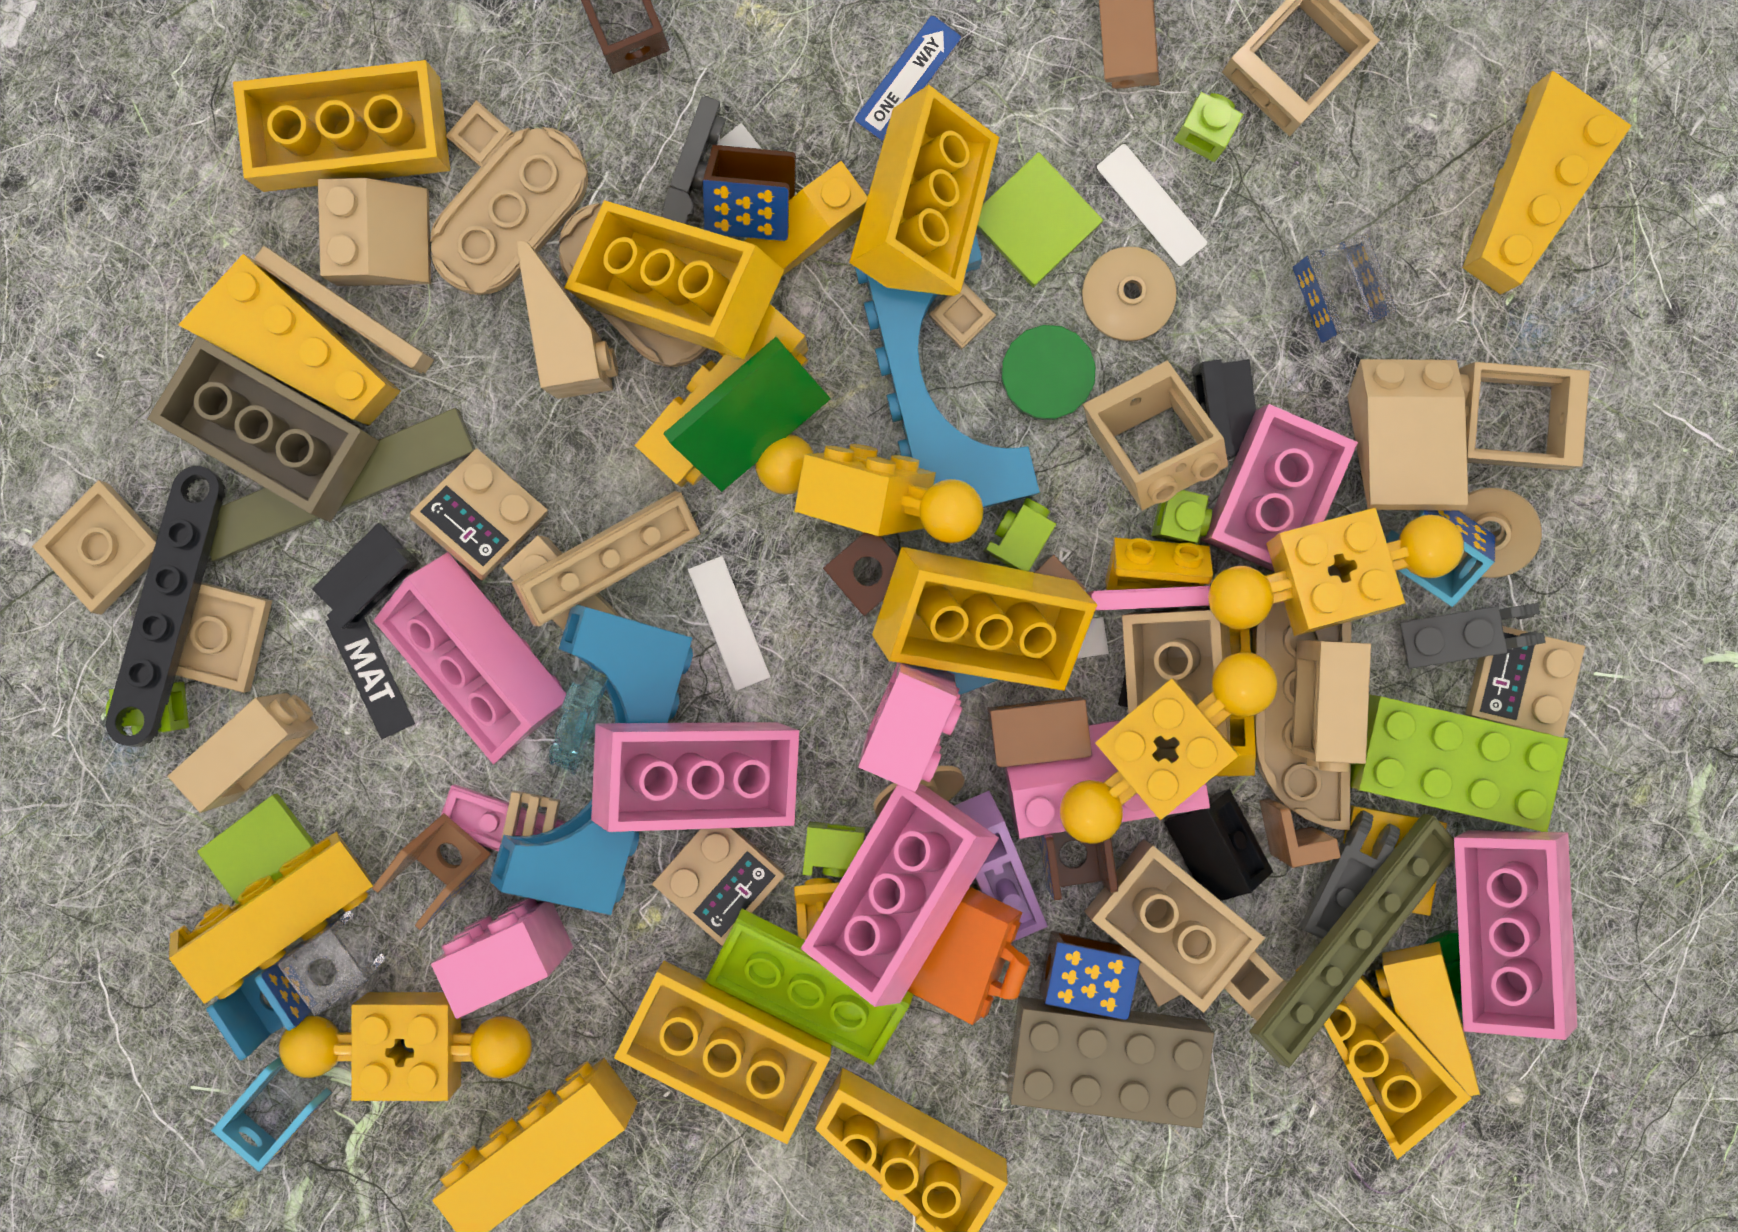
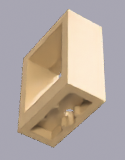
M1285 0L1232 56L1222 73L1290 137L1364 59L1380 39L1374 34L1371 23L1365 17L1357 13L1353 14L1339 0ZM1299 7L1350 54L1306 102L1255 54Z
M1168 360L1083 404L1090 433L1142 511L1156 503H1164L1170 500L1183 489L1199 481L1209 480L1217 475L1220 470L1228 467L1223 436ZM1172 407L1198 445L1139 474L1115 436Z
M1473 362L1459 368L1465 394L1467 463L1568 470L1582 467L1590 371ZM1481 382L1551 387L1546 454L1475 448Z
M1297 640L1292 754L1306 758L1307 766L1318 767V770L1349 772V763L1366 764L1371 643Z
M288 693L255 697L167 777L199 813L231 804L243 796L319 727L311 719L313 712L310 707L296 695L290 696Z

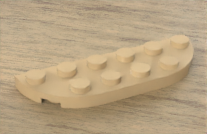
M1335 565L1328 568L1330 576L1335 575L1341 578V573ZM1272 604L1267 617L1253 627L1252 653L1264 658L1272 666L1277 677V692L1274 700L1264 711L1254 715L1256 763L1271 792L1280 802L1297 815L1324 827L1350 830L1351 763H1349V772L1318 770V767L1307 766L1306 758L1292 754L1297 640L1351 642V621L1294 636L1285 604Z

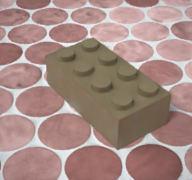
M199 336L196 337L147 418L304 511L330 523L379 443V440Z
M1018 996L1006 1088L1011 1105L1202 1129L1214 1032L1202 1019L1130 1010L1129 1017L1123 1020L1045 1004L1043 999Z

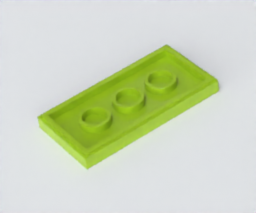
M741 909L705 982L873 1066L908 1010L914 994L907 991L900 1003L874 1007L801 949L805 942L804 939Z

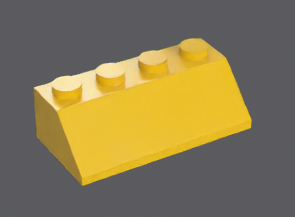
M929 84L894 107L849 263L886 288L949 296L961 293L1000 137Z

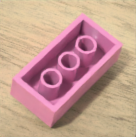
M897 663L865 736L858 767L916 792L921 779L930 782L942 755L939 753L941 749L939 745L941 741L940 735L942 732L947 735L952 734L962 711L960 706L961 700H959L960 694H958L960 688L956 687L955 675L945 670Z
M779 722L596 723L591 821L607 832L794 826L799 730Z
M897 784L801 949L874 1007L900 1003L999 837L925 785L919 784L916 792Z
M1468 830L1454 837L1463 1032L1566 1040L1577 1028L1568 832Z

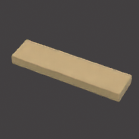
M264 245L254 260L257 261L256 264L411 369L421 374L422 372L426 373L433 363L434 359Z
M674 491L511 583L532 624L539 627L700 535V532L682 493Z

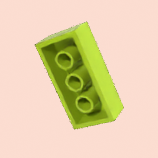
M1369 694L1366 764L1351 763L1350 787L1368 793L1548 832L1569 739Z

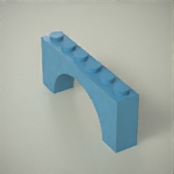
M976 233L966 273L979 269L982 262ZM854 266L858 284H868L872 300L863 302L869 329H879L883 347L875 348L881 377L890 375L894 393L886 395L892 422H902L906 438L898 441L900 455L919 460L918 468L936 472L934 484L947 479H956L968 483L979 494L983 508L1039 494L1040 491L1028 446L1000 448L975 441L953 427L932 401L921 374L918 344L923 319L938 294L886 288Z
M576 605L570 609L559 646L560 650L570 653L585 662L600 678L612 702L615 723H668V720H671L677 712L679 706V693L677 689L681 676L688 671L693 657V650L690 647L692 637L581 605ZM591 799L571 820L548 832L530 836L503 835L490 882L503 893L611 915L615 902H619L623 896L626 883L623 873L628 856H633L637 849L639 831L607 832L591 821Z

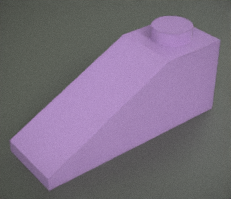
M990 791L955 805L956 808L999 837L975 878L982 893L1023 912L1019 921L1021 923L1015 940L1012 942L1048 927L1005 821Z

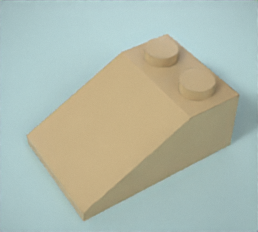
M526 240L516 241L540 387L557 399L613 390L611 377L618 376L614 349L608 348L607 342L602 340L539 253Z
M1360 359L1347 398L1355 441L1358 442L1356 447L1367 508L1376 507V510L1466 511L1468 507L1465 394L1457 360Z
M1210 608L1142 611L1122 615L1128 714L1171 678L1179 683L1196 704L1212 692L1214 671L1222 660L1231 655L1229 627L1219 622ZM1228 717L1217 729L1230 743V717ZM1159 736L1156 740L1159 745L1158 750L1155 752L1159 759L1166 757L1179 758L1175 751L1177 746L1180 745L1178 739L1173 737L1165 740L1162 736Z
M1143 839L1116 872L1118 892L1110 893L1104 886L1084 912L1096 925L1204 1013L1265 937L1156 847Z

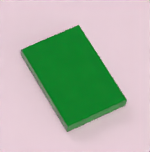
M775 337L663 434L677 451L723 492L757 463L762 453L771 444L786 438L831 398L784 344Z

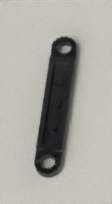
M191 466L182 470L174 479L106 716V730L109 736L121 745L142 747L147 743H151L153 738L159 734L158 730L161 728L164 708L169 702L219 520L217 518L223 504L222 500L225 498L224 489L226 488L222 482L223 480L216 473L202 466ZM195 480H207L209 483L207 497L198 503H192L188 500L189 496L187 493H189V490L187 489L188 487L191 488L190 484H194ZM139 709L144 716V725L137 734L127 735V732L123 731L125 728L122 726V723H124L122 719L123 717L126 718V713H130L131 710Z

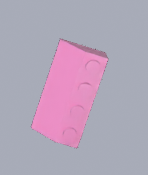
M449 552L406 577L373 620L493 765L551 718L570 699L562 689L558 679L547 671L532 653L528 643L516 634L501 616L497 606L486 598L471 580L467 570L459 565Z
M1121 720L1089 725L1092 751L1090 757L1005 767L1014 829L1019 839L1066 831L1060 819V804L1068 789L1086 780L1104 782L1117 771L1116 767L1095 742ZM1170 758V759L1174 762V761H1176L1178 758ZM1206 783L1168 815L1210 808ZM1138 794L1122 805V822L1157 817Z

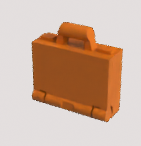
M969 887L909 987L908 992L971 1025L981 1017L984 1018L988 1015L994 999L993 996L1008 1000L1018 998L1030 966V961L1011 943L1015 940L1023 912ZM1005 960H1007L1010 964L1004 981L1001 983L998 980Z

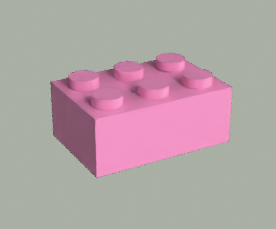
M1271 404L1257 409L1212 511V519L1207 535L1205 537L1202 536L1200 540L1274 571L1266 543L1279 533L1325 520L1358 442Z
M525 898L509 906L508 910L498 915V919L494 921L491 915L466 926L464 931L453 936V940L441 946L444 954L432 962L431 966L456 1019L547 978L574 948L553 903L546 901L536 902L535 899Z

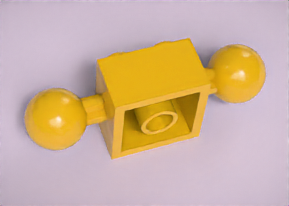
M789 434L786 438L771 444L762 453L758 462L755 463L758 478L767 489L784 495L798 492L794 512L875 536L925 528L933 538L941 542L958 543L971 537L978 530L983 519L982 500L977 491L968 483L956 479H947L934 484L936 472L918 468L919 460L901 455H891L890 460L877 456V448L867 445L850 444L849 449L825 446L824 453H814L805 440L799 436Z
M1376 507L1279 533L1266 543L1275 573L1264 576L1258 570L1248 566H1234L1225 569L1215 577L1209 588V607L1215 618L1223 625L1233 629H1248L1258 625L1267 617L1272 604L1284 601L1294 636L1380 614L1405 604L1396 571L1407 568L1411 573L1424 578H1437L1448 574L1459 564L1464 551L1463 537L1458 527L1449 519L1439 515H1424L1410 521L1400 533L1398 540L1387 543ZM1335 565L1341 573V578L1335 575L1330 576L1328 568Z
M1248 652L1235 653L1226 657L1214 671L1212 692L1198 704L1192 700L1175 679L1171 678L1095 742L1116 767L1117 771L1104 782L1086 780L1068 789L1060 804V819L1067 833L1080 842L1090 844L1100 843L1109 839L1117 832L1123 819L1122 805L1136 794L1143 799L1159 820L1167 816L1239 756L1236 749L1217 727L1232 714L1237 716H1253L1264 711L1272 703L1277 692V677L1272 666L1261 656ZM1159 736H1162L1165 740L1173 737L1178 739L1180 745L1177 746L1175 751L1179 758L1173 762L1168 757L1162 760L1157 757L1155 752L1158 750L1159 745L1156 740Z
M367 992L351 1005V1032H339L335 1024L324 1017L306 1016L297 1027L290 1031L285 1029L279 1043V1055L283 1065L289 1072L302 1078L319 1077L330 1071L338 1061H351V1101H448L461 1086V1062H473L475 1067L484 1075L501 1079L511 1077L521 1071L527 1064L532 1051V1040L527 1028L520 1021L512 1017H493L483 1022L474 1033H461V1017L455 1018L444 992ZM402 1039H404V1043L407 1048H413V1052H409L406 1049H404V1047L401 1044Z

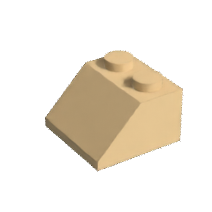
M369 178L318 179L321 277L336 286L431 284L429 190L427 188Z

